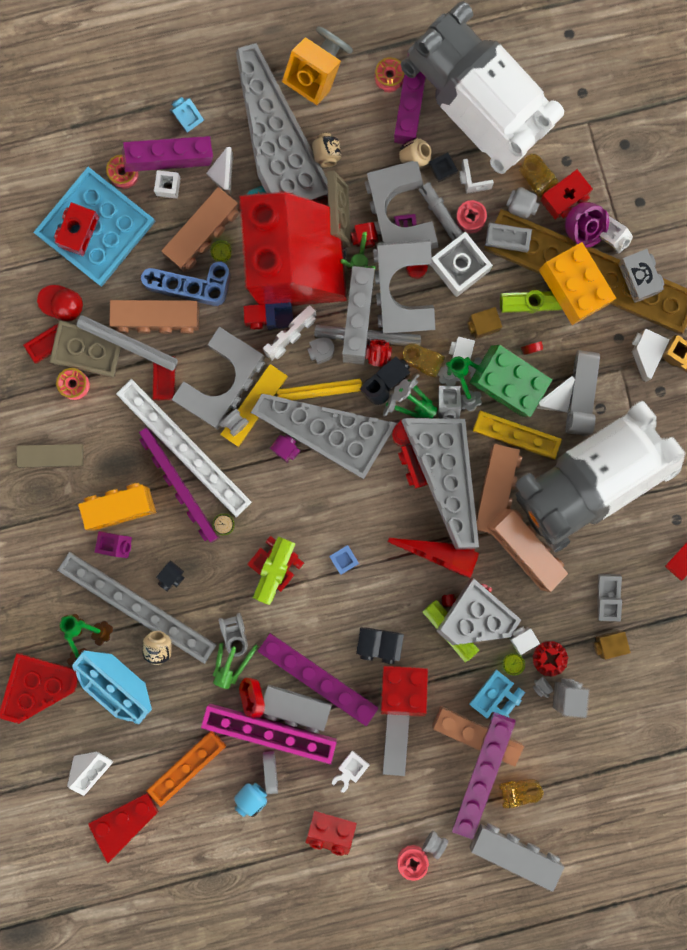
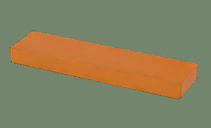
M210 731L150 786L146 792L162 807L227 745L215 732Z

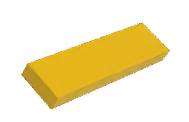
M269 364L238 409L240 416L246 418L249 423L236 436L230 433L228 427H225L220 435L239 447L259 419L251 411L261 394L275 396L277 390L281 388L288 376Z
M481 410L478 413L472 432L553 460L556 458L562 441L561 438Z

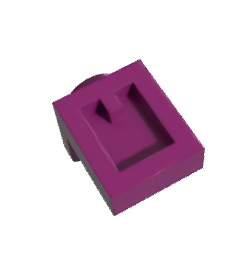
M98 531L94 553L128 558L132 547V537Z

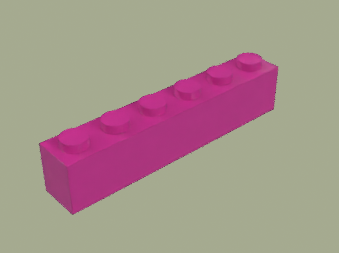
M211 703L206 708L201 728L328 764H331L337 743L336 738L261 717H248L243 712Z

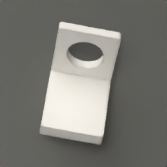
M463 159L462 171H459L461 184H465L466 193L492 189L493 180L472 183L468 159Z

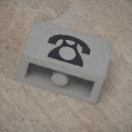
M647 249L622 258L618 263L634 303L657 295L664 289V280L660 274H657L655 269L656 262L654 256L649 254Z

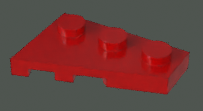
M148 793L88 823L107 864L158 813V809Z

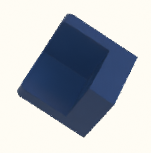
M292 303L265 304L268 330L289 328V324L293 321Z

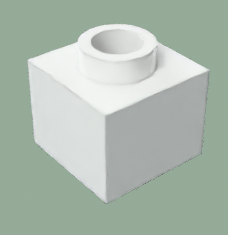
M157 170L154 188L156 196L178 199L179 173ZM171 184L172 188L167 189L165 186Z
M458 337L456 342L451 343L449 354L453 355L452 358L460 356L464 359L466 357L471 359L475 341Z
M524 626L516 629L513 632V636L509 638L520 655L540 644L532 629H525Z

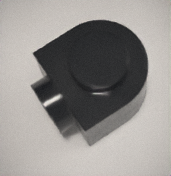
M376 374L367 379L360 388L364 396L375 405L385 403L390 396L389 389L384 381Z
M169 561L156 576L160 580L157 584L167 592L173 586L177 588L185 578L182 576L184 571L175 563Z

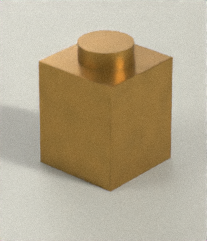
M496 307L472 314L469 318L470 322H467L468 330L471 335L474 334L475 339L499 332L502 329Z
M617 631L595 637V652L597 656L600 655L604 660L631 653L625 631Z

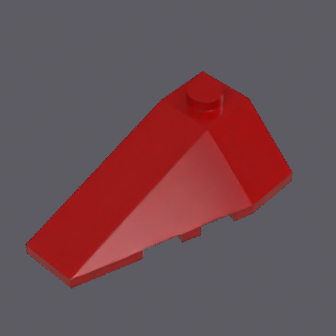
M389 538L387 541L467 578H471L479 553L475 552V549H455L454 545L450 543Z

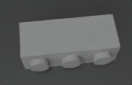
M561 678V682H555L553 709L563 716L587 718L589 690L582 687L583 684L573 679Z
M268 685L264 697V717L275 721L277 718L284 719L287 725L297 727L300 724L307 726L306 730L319 733V730L324 731L332 703Z

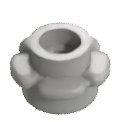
M541 677L539 680L535 679V685L533 686L535 692L540 697L545 696L549 698V694L553 692L549 682L544 677Z

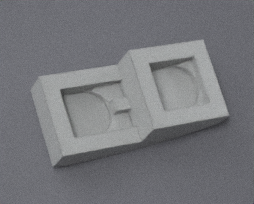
M598 574L599 621L621 622L622 576L619 574Z

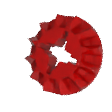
M546 641L535 649L533 663L538 672L545 676L553 677L564 671L569 657L566 649L561 644L554 641ZM545 651L550 655H557L554 659L556 667L551 663H545L548 659Z

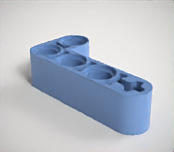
M215 262L211 265L207 280L153 268L146 269L141 275L143 285L151 292L213 306H219L224 303L231 278L228 266L223 262ZM219 269L226 271L225 275L221 278L215 277V272ZM154 276L157 281H152L150 284L148 279L151 280ZM171 281H178V286L175 289L168 288ZM193 285L200 287L196 294L189 293V289ZM213 290L221 292L220 296L216 299L210 298V293Z

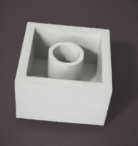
M466 232L431 258L432 264H430L455 297H458L490 272L493 266Z

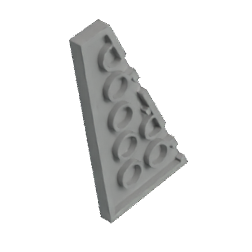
M261 394L251 411L255 416L362 479L367 475L397 424L267 394Z
M404 418L402 420L403 426L455 549L478 548L479 541L465 419Z

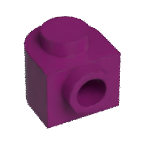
M285 434V436L279 435L269 448L285 462H288L290 459L293 461L300 453V449L294 445L296 441L288 434Z

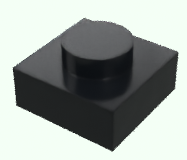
M448 152L429 161V166L438 183L458 173Z

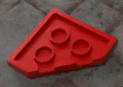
M16 653L0 708V719L20 724L74 693L79 681L76 671L68 666Z

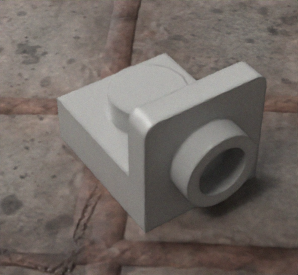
M439 386L438 419H460V386Z

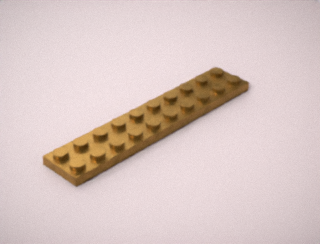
M501 209L495 224L532 229L529 251L522 252L491 246H484L483 250L541 274L539 269L545 262L578 244L566 236ZM586 248L616 297L610 303L611 305L682 335L687 326V288L663 278L664 289L659 294L634 303L618 264L621 260L594 248Z

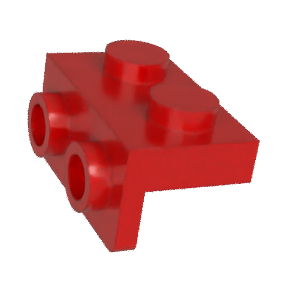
M412 445L402 446L398 456L401 464H406L409 473H406L405 476L409 486L413 485L414 489L428 485Z
M314 811L305 843L310 844L309 846L314 849L321 850L324 848L331 850V853L338 856L348 855L357 823Z

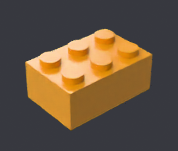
M583 242L545 262L539 269V272L572 326L608 306L616 299Z
M135 483L126 486L127 490L125 491L114 489L105 492L106 496L104 497L94 495L84 498V502L78 505L85 530L96 531L157 513L150 488L143 486V484Z

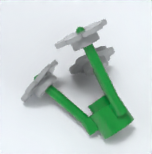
M456 356L450 362H447L444 367H440L437 370L441 384L455 386L456 382H461L465 394L461 395V409L474 411L477 406L482 404L481 393L469 391L464 378L469 371L471 372L470 377H473L483 360L480 357L475 358L474 362H472L469 357L464 359L463 357Z
M416 373L411 379L402 380L400 385L395 387V392L390 394L385 404L383 416H387L388 412L392 413L393 410L414 418L432 419L435 416L437 407L416 386L418 383L416 379L420 376ZM413 388L423 400L419 401L410 394L411 389ZM408 398L416 404L414 408L416 413L397 406L396 401L401 402L403 399Z

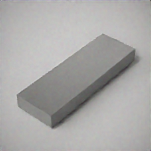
M387 715L383 774L405 776L409 716Z

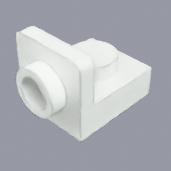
M609 216V228L606 233L602 232L599 236L602 240L613 246L616 252L621 253L623 249L629 246L633 236L626 226Z

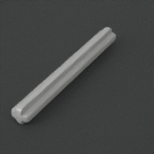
M81 315L77 320V327L171 371L177 366L178 360L86 316Z
M316 325L314 335L317 338L325 337L328 339L344 340L345 328ZM368 330L367 342L369 343L371 340L378 339L385 340L390 345L420 347L421 336L416 334L383 333V331Z

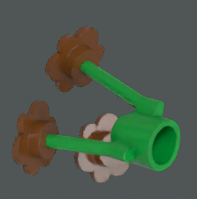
M77 614L72 616L66 615L61 618L60 631L64 632V639L68 641L72 649L70 658L67 660L72 670L74 662L83 651H87L85 648L80 649V651L77 650L72 638L80 636L82 634L81 629L85 628L93 632L91 639L95 640L96 645L101 646L104 641L108 642L110 640V634L113 631V627L107 621L91 626L86 624L83 619H79Z

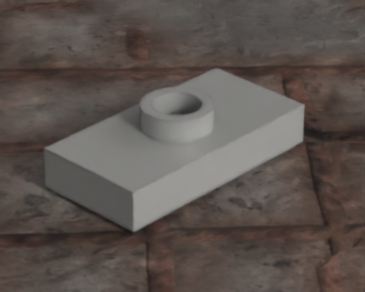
M489 223L485 246L528 252L532 229Z

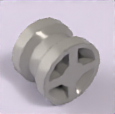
M235 409L221 424L224 427H228L230 433L236 436L246 427L249 421L246 418H242L240 412Z
M432 831L425 840L422 851L425 853L430 852L438 860L447 847L448 839L440 838L436 832Z

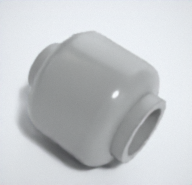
M519 187L517 190L512 191L506 206L509 207L508 211L511 214L527 219L530 214L535 215L540 203L536 202V193Z

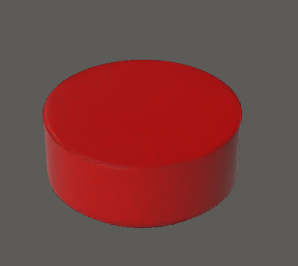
M428 264L406 266L408 275L414 279L424 277L428 270Z
M542 341L521 347L522 354L527 355L543 350Z

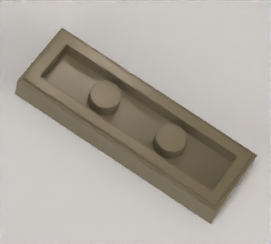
M83 444L17 446L18 468L84 466Z

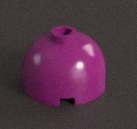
M591 202L580 203L574 206L566 217V233L574 243L579 244L583 242L586 248L593 247L602 240L599 235L602 232L606 233L609 228V214L597 204Z

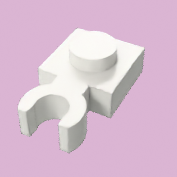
M352 750L338 767L343 773L336 775L332 780V784L335 785L338 780H342L344 786L341 788V792H345L348 789L349 780L351 779L356 783L369 767V763Z

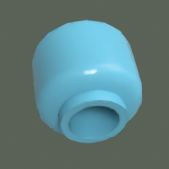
M257 783L253 785L245 784L234 797V801L237 804L235 807L236 811L243 817L246 815L255 817L267 804L266 792Z

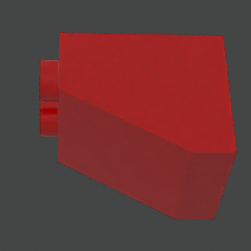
M288 192L240 196L246 288L259 305L291 302L292 306L347 301L344 264L341 263V259H344L341 239L331 235L329 206Z

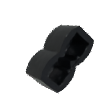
M360 627L356 654L360 655V659L373 661V657L382 658L383 663L395 664V661H400L404 634Z

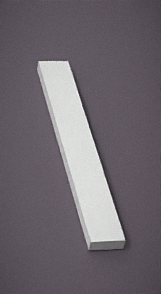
M132 379L116 393L235 517H238L252 503Z

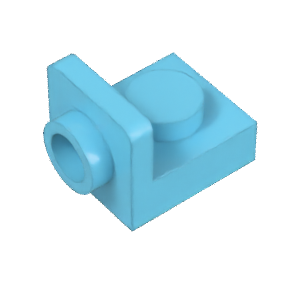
M180 97L172 103L173 108L170 109V112L174 114L186 133L204 121L190 98L183 99V97Z

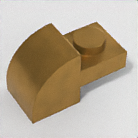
M674 335L662 357L670 365L678 366L685 372H687V341L678 335Z

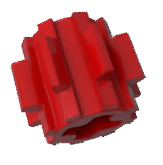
M371 340L370 345L366 346L365 358L368 359V363L372 364V366L383 367L388 361H391L392 347H389V342L385 340Z

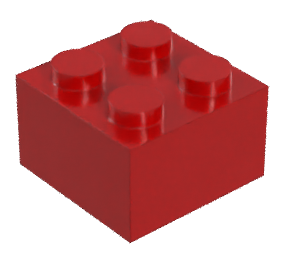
M383 666L381 714L425 717L427 714L428 668Z

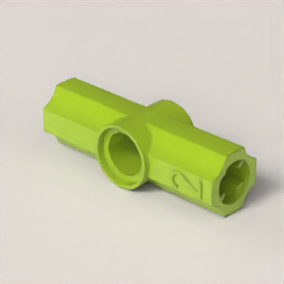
M532 290L530 292L500 294L501 313H536L537 311L562 310L551 291L540 292L539 290ZM529 298H535L538 301V306H532L529 303Z
M278 536L271 555L267 558L261 571V579L254 593V599L271 605L278 585L282 583L288 568L287 564L296 543Z
M437 599L422 611L436 629L439 628L448 614ZM449 643L465 663L480 651L474 643L458 645Z

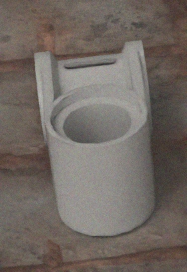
M237 613L236 616L227 619L219 618L221 633L224 637L228 653L230 654L232 643L235 640H239L243 644V649L239 653L235 652L234 656L244 655L248 650V642L241 613Z

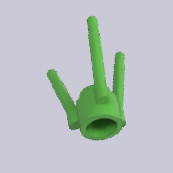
M366 232L362 233L360 251L352 257L351 262L341 259V263L347 269L355 266L373 268L375 270V266L368 267V259L364 255L367 238Z
M220 643L216 667L213 673L215 677L213 684L224 689H229L231 684H235L238 676L257 650L258 645L253 646L233 675L234 671L229 668L236 647H232L225 667H221L224 644Z

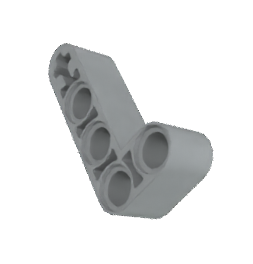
M577 350L573 369L575 381L567 412L566 433L589 436L594 431L595 414H593L600 353Z

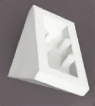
M226 147L206 174L219 188L230 196L233 152L231 147Z
M573 376L540 400L536 408L568 412L575 381Z
M98 752L74 756L67 785L68 788L84 796L110 767L113 761Z

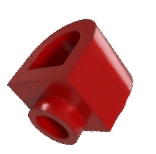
M369 222L354 225L353 232L350 233L353 246L359 247L361 245L363 232L367 233L365 248L375 246V242L378 241L375 223Z
M402 419L392 432L393 442L400 447L411 443L403 426Z

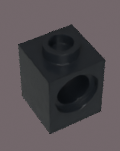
M395 356L376 372V375L384 381L390 392L410 375L408 370L410 366L403 358L399 360Z

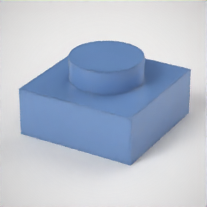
M348 545L329 556L340 575L359 564Z

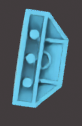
M83 651L72 665L82 688L116 718L140 724L152 710L145 682L114 655Z

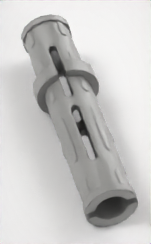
M428 182L423 185L419 192L428 203V209L434 212L452 241H454L463 232L443 204V198H439L431 183Z

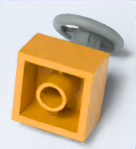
M320 26L316 28V32L325 38V41L321 46H318L305 37L291 51L282 80L284 84L315 105H318L331 90L341 60L335 57L338 50L341 49L348 54L353 52V49L347 43Z

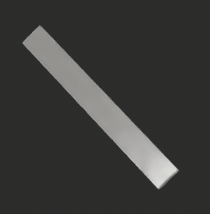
M71 552L67 554L57 570L150 630L164 632L170 637L172 644L204 664L217 646V644Z

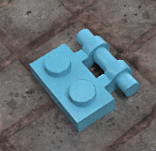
M495 669L469 705L486 718L492 712L510 717L508 715L516 705L519 706L522 702L520 699L525 692L518 687L515 693L512 694L509 690L514 683ZM506 696L509 699L502 709L498 708L497 705Z

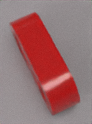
M244 678L239 687L244 713L248 717L259 718L263 715L265 709L260 683L257 679Z

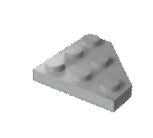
M473 578L467 582L436 632L452 645L503 639L513 635L521 619Z

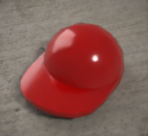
M49 285L38 293V306L44 314L61 321H72L83 310L81 296L66 287Z

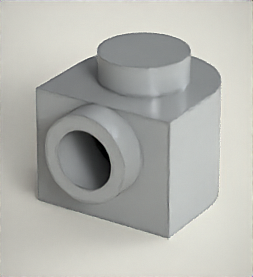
M322 337L309 342L310 348H307L311 360L316 359L317 365L333 357L334 344L330 339Z

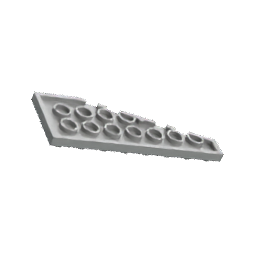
M255 43L238 48L236 57L256 169L266 193L288 192L311 201L328 197L327 178L319 163L314 161L313 151L258 45Z

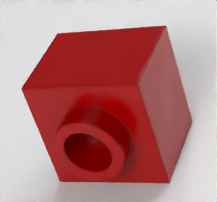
M265 304L243 306L246 327H250L251 330L263 329V326H267Z

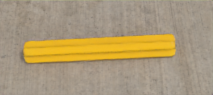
M351 379L278 389L277 397L298 400L361 391L362 381L361 379Z

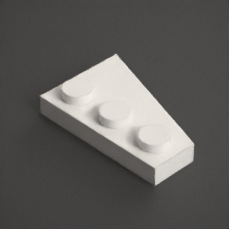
M310 305L289 324L288 327L290 329L288 331L283 330L276 335L272 346L268 343L263 347L265 355L271 361L274 358L279 359L286 352L285 347L290 342L293 344L301 336L300 331L304 327L309 328L316 321V311Z

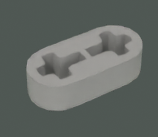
M275 751L263 752L266 794H277L278 780Z

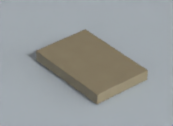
M328 171V205L330 207L331 235L341 239L343 248L351 247L349 188L335 171Z
M59 321L49 363L114 378L121 347L77 327V324Z

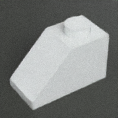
M648 329L637 333L632 342V345H635L632 353L641 378L645 382L652 379L669 342V339Z

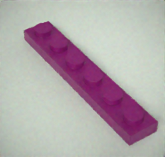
M148 428L140 431L139 433L142 438L139 441L145 450H151L154 455L151 459L156 467H162L165 472L163 478L169 486L173 485L177 493H175V496L180 504L185 503L189 509L186 513L193 523L197 522L201 529L198 532L203 540H209L210 543L218 540L219 536Z
M272 633L268 635L258 650L260 654L365 726L368 725L379 709L378 706Z
M494 712L453 825V833L473 840L514 729L515 719Z

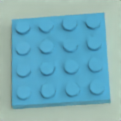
M87 167L34 233L102 287L156 221L90 167ZM71 202L91 209L99 216L84 257L59 248L54 239L57 228H61L63 223V212L67 207L69 208ZM74 225L71 228V233H76L80 229V225Z

